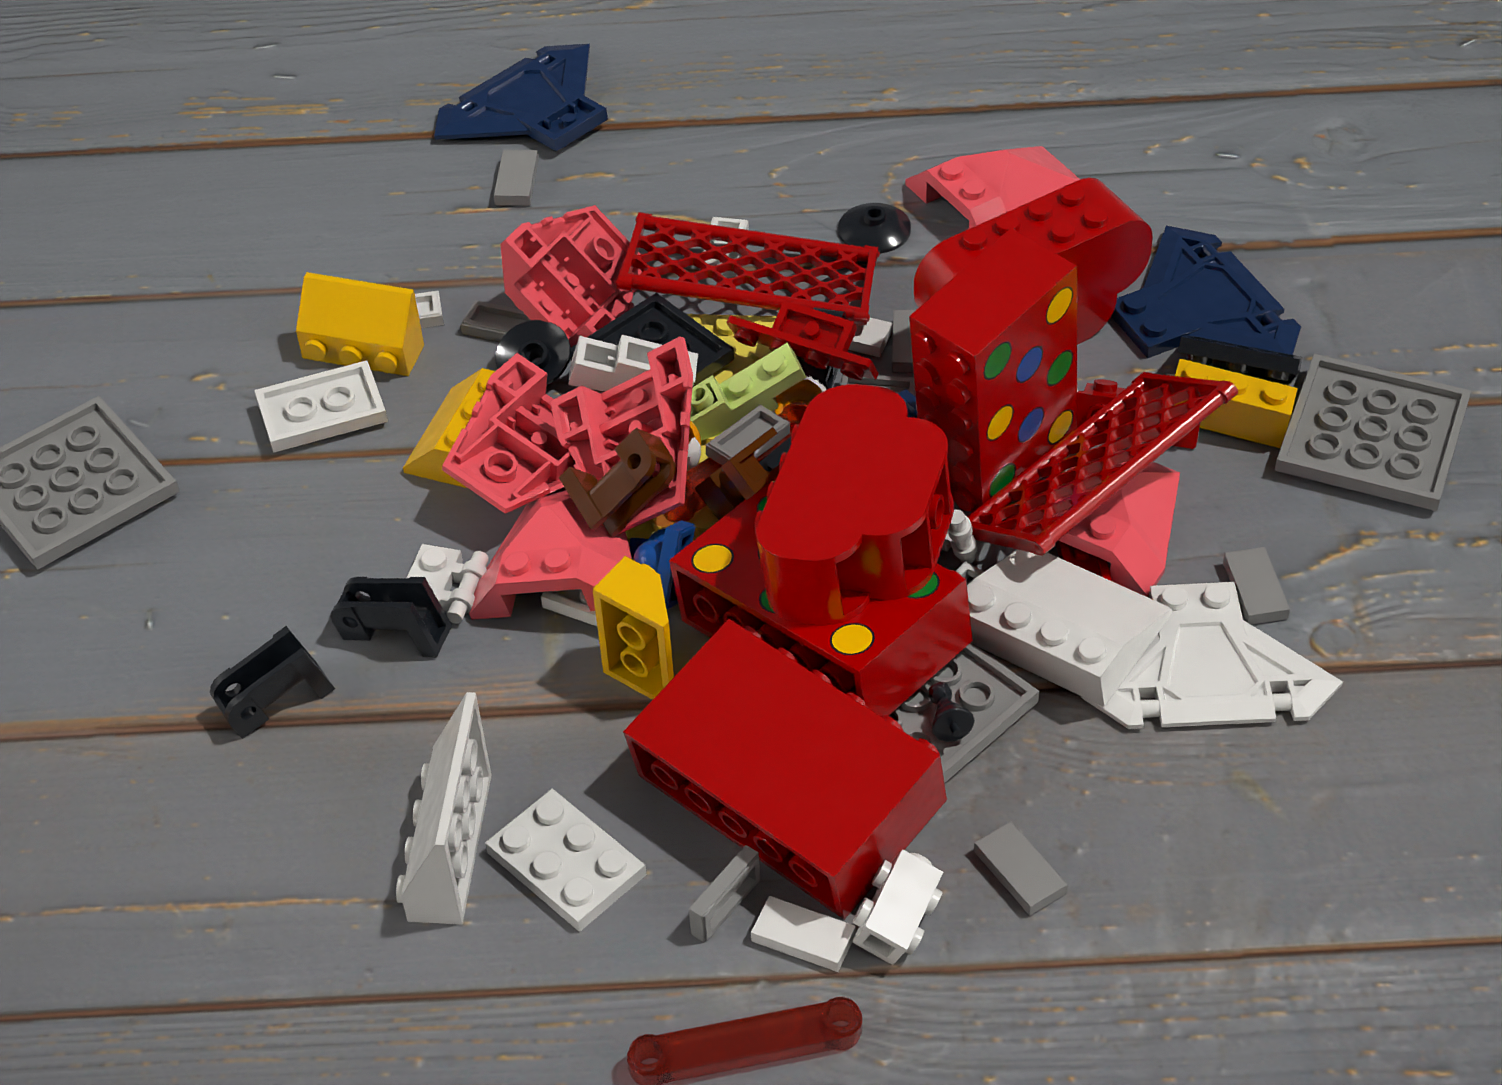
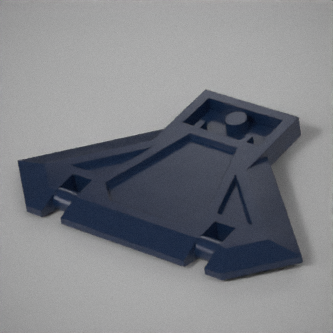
M590 44L544 46L536 51L537 58L522 59L459 97L461 101L459 104L453 105L448 103L439 108L434 134L435 140L527 134L552 150L558 151L585 133L592 131L595 127L608 120L607 109L585 96Z
M1167 225L1143 289L1118 297L1115 309L1111 315L1147 359L1179 347L1181 337L1185 335L1293 355L1301 326L1295 319L1282 320L1279 315L1284 313L1285 309L1231 251L1218 252L1216 250L1222 246V241L1216 235Z

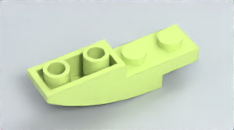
M788 343L782 345L721 384L712 375L692 388L690 420L697 427L701 441L718 436L759 405L764 406L770 411L779 407L775 397L807 378L792 348Z

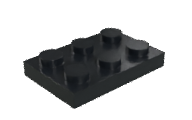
M1191 335L1181 337L1178 350L1179 353L1187 354L1186 360L1204 365L1212 364L1213 359L1226 361L1225 369L1244 373L1251 372V367L1266 369L1265 377L1286 381L1290 379V374L1298 375L1303 359L1301 356Z

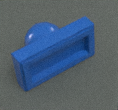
M682 520L666 527L663 542L660 540L643 542L633 557L634 561L640 564H647L660 574L667 610L678 604L669 560L693 541L695 524Z

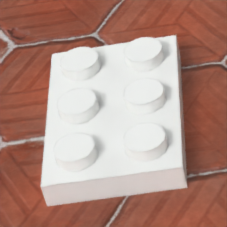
M367 360L254 390L273 453L388 422L385 407Z
M553 788L485 842L487 853L579 932L647 875L646 866L643 862Z

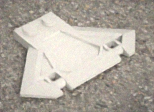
M1235 582L1150 586L1149 598L1172 608V615L1105 707L1082 696L1081 698L1127 729H1141L1144 727L1143 718L1159 717L1161 727L1275 722V711H1290L1293 721L1310 720L1342 686L1343 681L1244 621ZM1272 692H1286L1282 694H1272ZM1141 698H1155V700H1140V699H1141Z

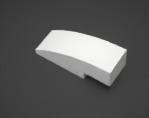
M621 335L618 345L579 336L572 357L568 385L576 387L582 385L591 390L607 391L650 370L647 353L662 345L626 335ZM688 351L693 372V387L696 378L698 354Z

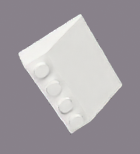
M1016 550L977 576L967 588L972 643L1103 707L1109 702L1173 613L1172 608L1049 553L1040 556Z
M467 692L434 744L430 763H424L422 767L421 787L424 790L422 800L417 799L413 808V824L416 827L414 837H408L405 844V863L408 864L406 875H399L396 887L397 902L403 903L408 922L463 924L492 776L476 693Z

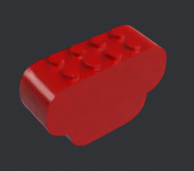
M1080 179L937 244L925 255L916 270L914 277V300L916 305L920 307L1005 232L1013 228L1077 265L1078 345L1094 336L1103 328L1115 309L1117 294L1134 283L1144 271L1152 250V229L1099 179Z
M847 384L832 387L815 396L808 404L800 424L794 425L791 435V446L788 453L784 452L781 455L779 474L776 481H771L769 484L767 503L763 511L759 510L757 512L754 525L768 603L771 609L781 618L791 622L811 625L839 624L860 614L866 608L870 599L895 600L904 598L921 590L931 579L954 513V501L950 489L947 459L948 441L944 431L936 424L924 419L908 417L907 405L898 393L888 388L871 385Z

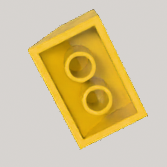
M306 272L303 279L296 326L302 358L344 366L367 360L371 370L409 376L424 347L414 290Z
M1179 359L1175 376L1230 381L1238 389V394L1227 404H1222L1200 423V428L1281 448L1298 388Z
M481 368L450 389L403 466L404 473L467 488L442 470V465L462 428L465 429L472 416V409L476 402L480 401L486 390V384L495 371Z
M624 556L593 588L603 673L653 700L674 678L669 620L661 577L649 565L640 564Z

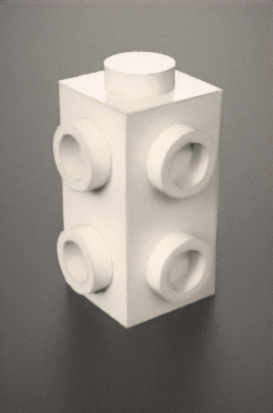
M903 849L891 863L884 859L871 882L873 886L877 887L872 901L865 898L852 923L859 926L852 943L891 965H894L905 952L912 955L924 934V930L918 927L923 915L930 916L941 898L942 891L936 887L943 871L932 866V863L926 857L917 853H909Z

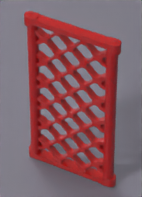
M638 212L626 257L616 279L617 289L628 291L635 289L778 311L784 300L812 309L817 307L845 311L847 320L854 321L855 324L867 326V322L870 320L868 312L874 268L880 252L878 250L879 247L865 245V247L656 217L649 213ZM644 230L655 231L653 234L643 236ZM675 234L690 236L691 239L678 241L673 236ZM663 241L669 246L657 248L652 243ZM710 241H725L727 242V244L723 246H714L710 243ZM747 245L764 247V250L752 252L746 247ZM693 247H701L706 251L701 253H693L689 249ZM639 248L647 251V253L637 255ZM784 250L800 252L801 255L788 257L782 252ZM737 252L742 257L732 259L725 254ZM678 253L685 258L672 260L668 255ZM772 257L777 259L779 262L775 264H768L764 262L763 259ZM819 257H834L837 258V260L834 262L827 263L822 261ZM717 259L721 264L712 266L705 261ZM657 260L664 265L651 267L647 262ZM856 262H868L867 268L860 267ZM811 263L816 268L807 270L802 268L800 264ZM752 264L759 269L747 271L742 266ZM696 266L700 271L690 273L683 268ZM633 267L639 268L642 271L640 275L632 274L631 272ZM847 268L853 273L842 275L836 270ZM783 270H791L795 273V275L786 277L780 274L779 272ZM732 271L738 276L726 278L721 273ZM675 273L680 278L678 280L661 278V275ZM827 275L833 280L822 282L816 277ZM762 277H770L773 280H775V282L765 284L758 279ZM711 278L717 284L715 286L700 284L698 281ZM865 281L864 287H858L853 282ZM806 282L813 287L801 289L795 284ZM750 284L755 289L753 291L736 289V286ZM841 287L850 293L840 295L834 292L833 289ZM786 289L792 295L791 297L775 295L774 291ZM824 295L830 300L829 302L812 300L811 297ZM860 300L861 307L850 306L849 302Z
M1142 372L1126 389L967 516L972 524V535L978 541L1022 550L1035 555H1045L1055 546L1059 539L1217 408L1233 399L1238 394L1237 387L1230 381H1215ZM1134 407L1130 410L1124 411L1126 408ZM1158 411V412L1153 413V414H1151V415L1145 416V415L1150 414V413H1152V412ZM1184 414V415L1181 416L1179 419L1170 420V419H1172V418H1174V417H1177V416H1179V415ZM1131 421V422H1129V423H1126V424H1123V425H1121V426H1118V425H1120V424H1122V423ZM1159 423V424L1156 425V426H1153V427H1151V428L1145 429V428H1147V427H1149V426H1152V425H1155V424ZM1105 430L1102 433L1096 434L1098 431ZM1127 434H1130L1129 436H1126V437H1123V438H1121V439L1116 440V439L1119 438V437H1122V436H1125V435H1127ZM1152 438H1155V439L1152 440L1150 443L1141 444V443H1143L1144 441H1147V440H1150V439H1152ZM1103 444V445H1101V446H1099V447L1090 449V448H1092V447H1094V446ZM1127 447H1130V448H1128L1127 450H1124V451H1121V452H1118V453L1114 454L1115 452H1117V451H1119V450H1122V449H1125V448H1127ZM1077 453V454L1074 455V456H1071V457L1066 458V457L1069 456L1070 454ZM1102 457V458L1099 459V460H1096V461H1094V462L1088 463L1089 461H1092V460H1094V459H1097V458ZM1126 462V463H1124L1121 467L1112 468L1113 466H1115V465H1117V464ZM1075 467L1074 469L1061 473L1064 470ZM1101 471V472H1099V473H1097V474H1095V475L1086 477L1087 475H1090V474H1092V473ZM1047 476H1049L1048 478H1046V479H1044V480L1038 481V480H1039L1040 478H1042V477H1047ZM1073 481V482L1070 483V484H1067V485H1064V486L1059 487V486L1062 485V484H1065V483H1067V482ZM1097 486L1092 491L1083 492L1088 488ZM1047 490L1046 492H1044V493H1042V494H1039V495H1036V496H1034V497H1031V496H1033L1034 494H1037V493H1040V492H1042V491ZM1071 495L1070 497H1068V498H1066V499H1063V500H1061V501L1056 502V501H1057L1058 499H1060V498H1063V497H1066V496ZM1020 500L1017 503L1007 506L1012 501ZM1044 505V506H1042L1041 508H1038V509H1035V510H1033V511L1028 512L1029 510H1031V509H1033V508H1035V507ZM1067 510L1063 515L1053 517L1055 514ZM1016 515V516L1013 517V518H1010V519H1007V520H1005V521H1002L1003 519H1005V518H1007V517ZM1042 519V520H1041L1040 522H1038V523H1035V524H1032V525H1029V526L1025 527V526H1026L1027 524H1029V523H1032V522H1034V521H1037V520Z

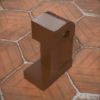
M773 427L729 459L721 468L694 488L718 520L745 499L748 500L778 476L779 465L771 471H766L754 456L756 450L778 434Z
M635 428L615 448L620 460L599 481H597L594 475L573 467H569L559 477L592 530L596 531L603 524L609 535L616 537L673 480L675 462L660 437ZM656 463H659L660 472L657 476L652 477Z

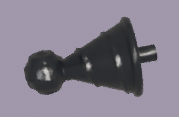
M940 681L930 686L928 698L931 699L933 704H937L931 728L933 735L938 740L953 742L964 738L974 726L975 719L973 714L968 709L962 708L958 703L951 700L952 689L949 688L948 684Z

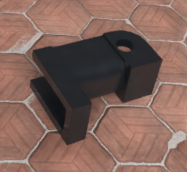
M352 577L347 581L343 593L330 615L332 623L343 640L370 641L375 630H407L422 657H437L452 627L425 577ZM360 592H364V593L368 594L369 596H365V595H363V594L360 593Z
M287 626L274 634L272 639L231 669L228 668L214 679L210 686L211 697L230 726L242 739L269 720L264 712L265 708L303 680H306L321 699L335 690V687L321 667ZM237 683L234 689L226 691L230 685Z

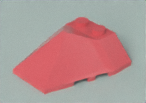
M1043 146L955 157L907 178L905 185L926 204L943 196L969 220L970 229L1078 181L1080 178Z
M596 205L566 212L562 217L554 219L552 216L546 217L534 224L530 222L522 223L500 244L505 293L530 320L551 322L560 327L568 337L570 346L573 347L577 344L579 336H590L634 307L632 298L637 290L617 289L616 279L619 276L620 269H622L630 242ZM633 267L631 273L640 275L642 271L639 268Z
M681 336L647 353L650 370L603 393H598L581 385L550 401L557 438L562 447L569 450L576 463L573 466L575 469L594 475L597 481L620 460L615 448L635 428L660 437L675 462L673 480L620 533L685 503L693 372L686 341ZM656 463L652 477L657 476L660 472L659 463Z
M518 353L490 376L483 396L472 409V416L465 429L462 428L442 465V470L505 514L563 488L564 485L559 477L569 467L575 468L573 465L576 464L569 450L562 447L557 438L550 404L553 398L546 394L547 372Z
M1102 457L1097 458V459H1094V460H1092V461H1089L1088 463H1091V462H1094V461H1096V460H1099V459H1101ZM1126 462L1117 464V465L1113 466L1112 468L1121 467V466H1122L1124 463H1126ZM1152 462L1058 541L1110 562V574L1114 583L1149 597L1150 586H1156L1165 571L1180 472ZM1101 471L1092 473V474H1090V475H1087L1086 477L1095 475V474H1097V473H1099V472H1101ZM1070 481V482H1067V483H1065V484H1062V485H1060L1059 487L1064 486V485H1067V484H1070V483H1072L1073 481ZM1097 486L1088 488L1083 492L1092 491ZM1047 490L1042 491V492L1037 493V494H1034V495L1031 496V497H1034V496H1036V495L1042 494V493L1046 492ZM1071 495L1066 496V497H1063V498H1060V499H1058L1056 502L1061 501V500H1063V499H1066V498L1070 497ZM1044 505L1035 507V508L1029 510L1028 512L1033 511V510L1038 509V508H1041V507L1044 506ZM1065 510V511H1063V512H1060V513H1057V514H1055L1053 517H1055V516H1061V515H1063L1067 510ZM1016 515L1007 517V519L1013 518V517H1015ZM1042 519L1037 520V521H1034V522H1032V523H1029V524H1027L1025 527H1027V526H1029V525H1032V524H1035V523H1038V522H1040Z
M565 487L528 503L486 567L487 571L479 579L474 592L475 600L469 612L471 619L511 617L516 594L575 589L582 590L590 611H595L593 588L624 556L632 559L626 532L613 537L609 535L603 524L596 531L590 529Z

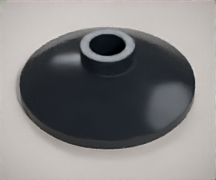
M866 203L855 206L843 214L838 224V233L845 244L865 247V245L879 247L878 250L881 254L901 247L908 240L911 234V223L908 216L897 207L884 203Z
M531 320L520 323L511 328L500 340L495 353L496 367L499 369L516 353L530 362L536 358H541L533 364L547 372L548 385L559 378L567 368L570 361V342L565 332L551 322Z

